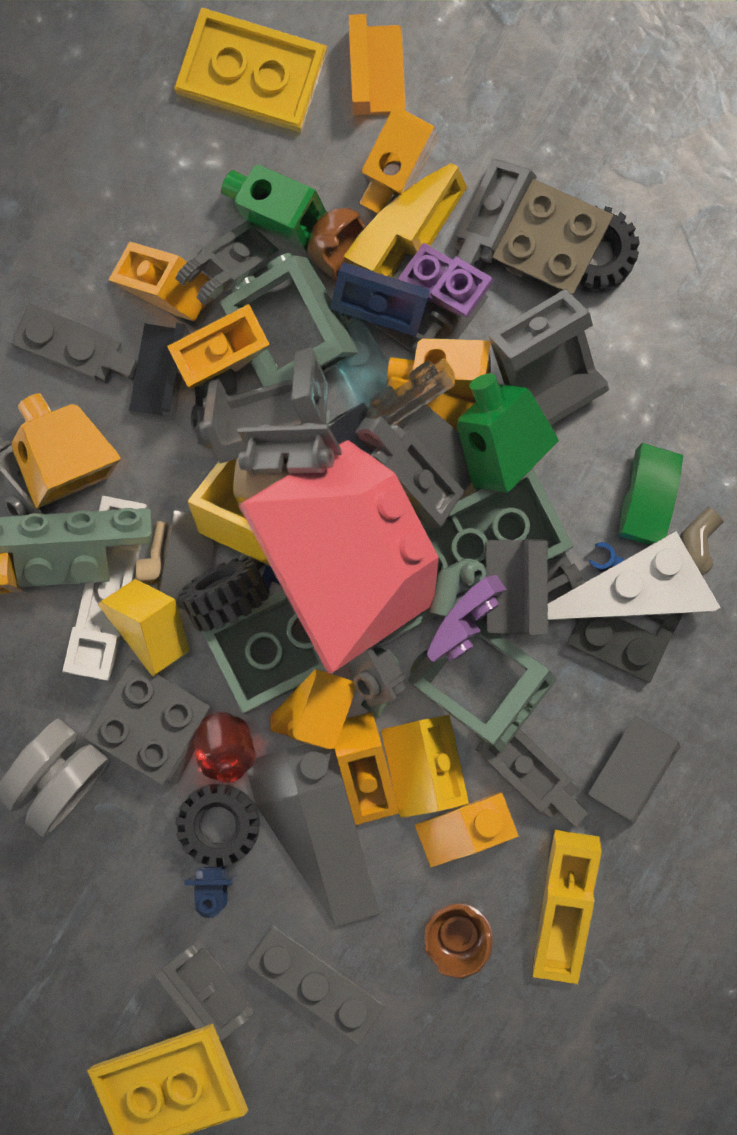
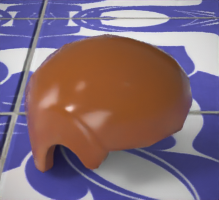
M351 208L330 210L318 219L309 235L307 242L308 257L320 272L333 281H337L343 262L347 263L343 256L354 243L358 234L366 228L360 219V214Z
M452 903L438 909L427 923L424 939L425 953L437 966L440 974L464 979L478 973L491 957L494 945L493 930L489 921L474 906L465 903Z

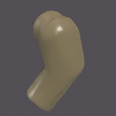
M707 507L680 535L683 544L701 575L707 574L713 566V559L709 556L708 537L724 522L720 515L710 507Z

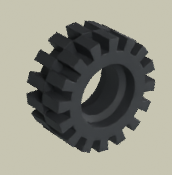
M607 206L604 208V211L609 213L613 210V208ZM622 212L618 216L613 214L614 216L604 234L613 243L614 257L604 265H592L589 263L577 287L578 289L582 290L583 287L590 288L591 293H597L599 289L604 288L606 292L612 290L614 285L623 283L628 274L631 273L638 259L639 251H637L640 242L639 236L635 237L634 235L635 226L632 222L630 224L625 222L626 215Z
M243 557L240 560L238 558L232 559L228 564L225 562L218 564L214 570H211V568L204 572L205 575L201 577L196 576L191 580L192 583L186 584L182 588L183 591L179 593V599L195 629L207 632L211 631L214 627L216 630L223 628L227 622L231 624L237 622V618L242 615L246 617L252 613V608H259L263 604L262 601L267 600L270 592L254 560Z
M211 784L193 791L188 795L189 797L185 802L181 804L175 823L178 832L176 835L178 841L183 846V851L186 855L189 854L194 858L195 862L208 865V867H225L240 861L252 850L259 836L260 817H258L254 802L250 800L244 791L231 785ZM213 807H222L229 810L236 821V829L233 836L224 843H213L207 840L201 831V819L204 813Z

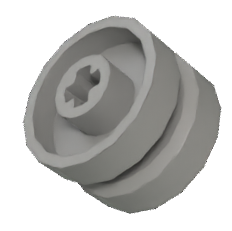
M58 718L50 723L21 752L0 781V803L10 811L22 809L38 795L27 811L25 823L43 838L52 833L72 812L100 777L110 760L93 745L81 747L65 761L76 745L78 733Z

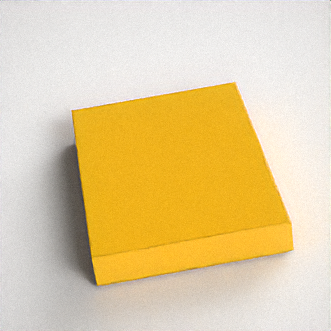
M201 7L174 91L175 94L301 133L328 49L326 45Z
M213 1024L95 1064L87 1070L114 1135H188L242 1117L248 1111L244 1097Z

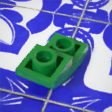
M641 443L634 454L631 488L623 496L618 536L648 545H653L667 536L679 488L683 463L682 454L646 443Z

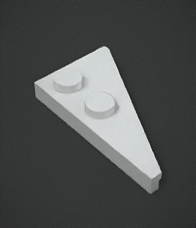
M674 532L548 603V620L629 617L655 614L669 615L695 612L709 613L721 607L678 533Z

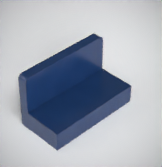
M343 262L338 273L329 309L416 336L426 313L430 290Z

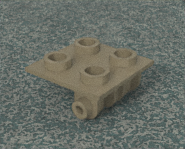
M532 179L492 258L508 265L506 270L518 277H522L525 273L562 291L567 289L574 295L614 215Z

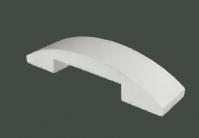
M102 496L99 511L147 508V504ZM141 544L107 546L110 580L109 582L85 583L76 626L72 627L63 673L109 681L121 635L98 604L135 579L136 559H139Z

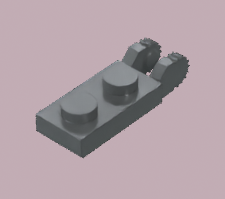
M245 221L203 247L197 256L192 260L190 259L180 269L175 279L185 286L192 282L202 271L206 273L210 281L201 287L197 295V299L203 305H206L213 301L223 290L225 292L229 291L246 277L267 266L270 261L275 259L280 250L249 221Z

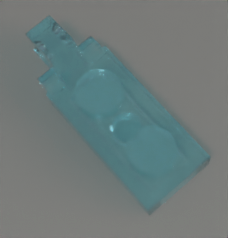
M338 312L359 353L338 364L337 367L358 403L364 402L370 411L374 398L383 399L388 385L387 371L389 363L366 324H362L361 320L356 317L348 320L344 313Z

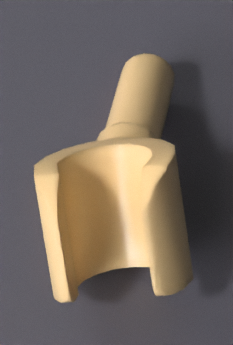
M158 521L156 524L151 547V558L136 559L137 579L145 584L159 583L163 566L162 549L168 526L165 522Z

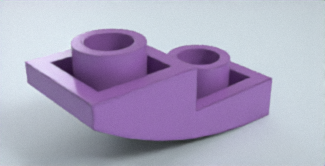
M426 243L422 244L398 278V280L429 289L428 301L466 318L471 315L494 282L492 277L460 258L455 257L453 260Z
M497 575L483 578L448 613L436 632L427 653L432 662L446 656L450 662H453L474 647L470 639L481 632V630L471 618V615L476 620H479L500 605L496 597L507 590Z

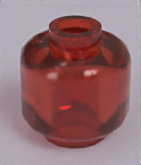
M217 712L205 717L194 731L192 744L200 772L209 779L224 783L234 782L242 778L254 765L256 750L249 726L242 718L227 712Z

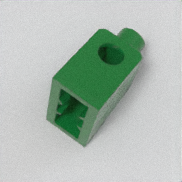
M255 165L248 177L235 170L229 171L221 186V194L235 200L234 204L245 221H249L258 230L307 255L309 235L318 219L327 212L315 189L261 165Z
M483 374L473 379L469 385L476 402L458 418L457 429L473 487L508 493L559 440L530 390L525 387L500 385L494 374Z

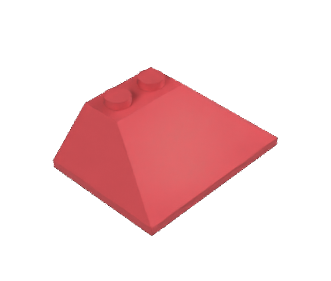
M349 440L339 444L342 449V455H334V465L332 468H326L323 473H290L239 504L242 513L328 673L335 672L430 607L435 595L439 558L396 474Z

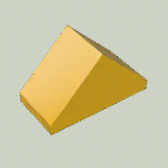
M134 579L98 604L152 677L190 651L175 599L155 588Z

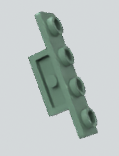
M123 508L120 510L90 512L76 511L58 514L34 513L25 516L0 517V553L13 552L18 587L109 582L110 569L107 546L139 545L152 542L151 510L149 508Z

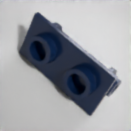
M199 867V869L195 870V875L184 880V885H194V906L200 916L212 918L225 908L228 901V885H232L237 880V875H227V867Z

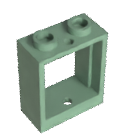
M291 253L283 254L267 264L269 269L267 272L257 278L255 276L246 277L241 283L231 289V294L220 300L226 315H229L292 277L325 341L313 348L323 373L359 353L338 312L329 309L331 298L309 257L292 256ZM268 348L250 361L263 387L293 378L295 360L278 369Z
M471 615V618L481 630L477 635L526 670L486 724L431 684L449 660L447 656L432 662L427 655L428 651L422 652L412 664L410 669L412 675L407 681L420 693L502 753L556 682V678L548 668L499 633H489L486 630V624L480 619L476 620Z

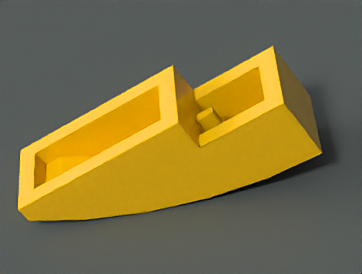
M450 163L427 175L405 190L402 195L400 194L359 234L343 256L348 264L392 277L406 254L414 257L423 243L431 246L467 189L459 167Z
M554 830L532 974L535 978L578 984L594 907V889L602 854L599 836Z

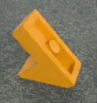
M248 304L167 347L188 388L192 389L230 368L234 372L240 370L269 348L270 344L251 306Z
M315 669L270 715V731L289 736L294 740L333 750L338 742L356 691L354 681Z

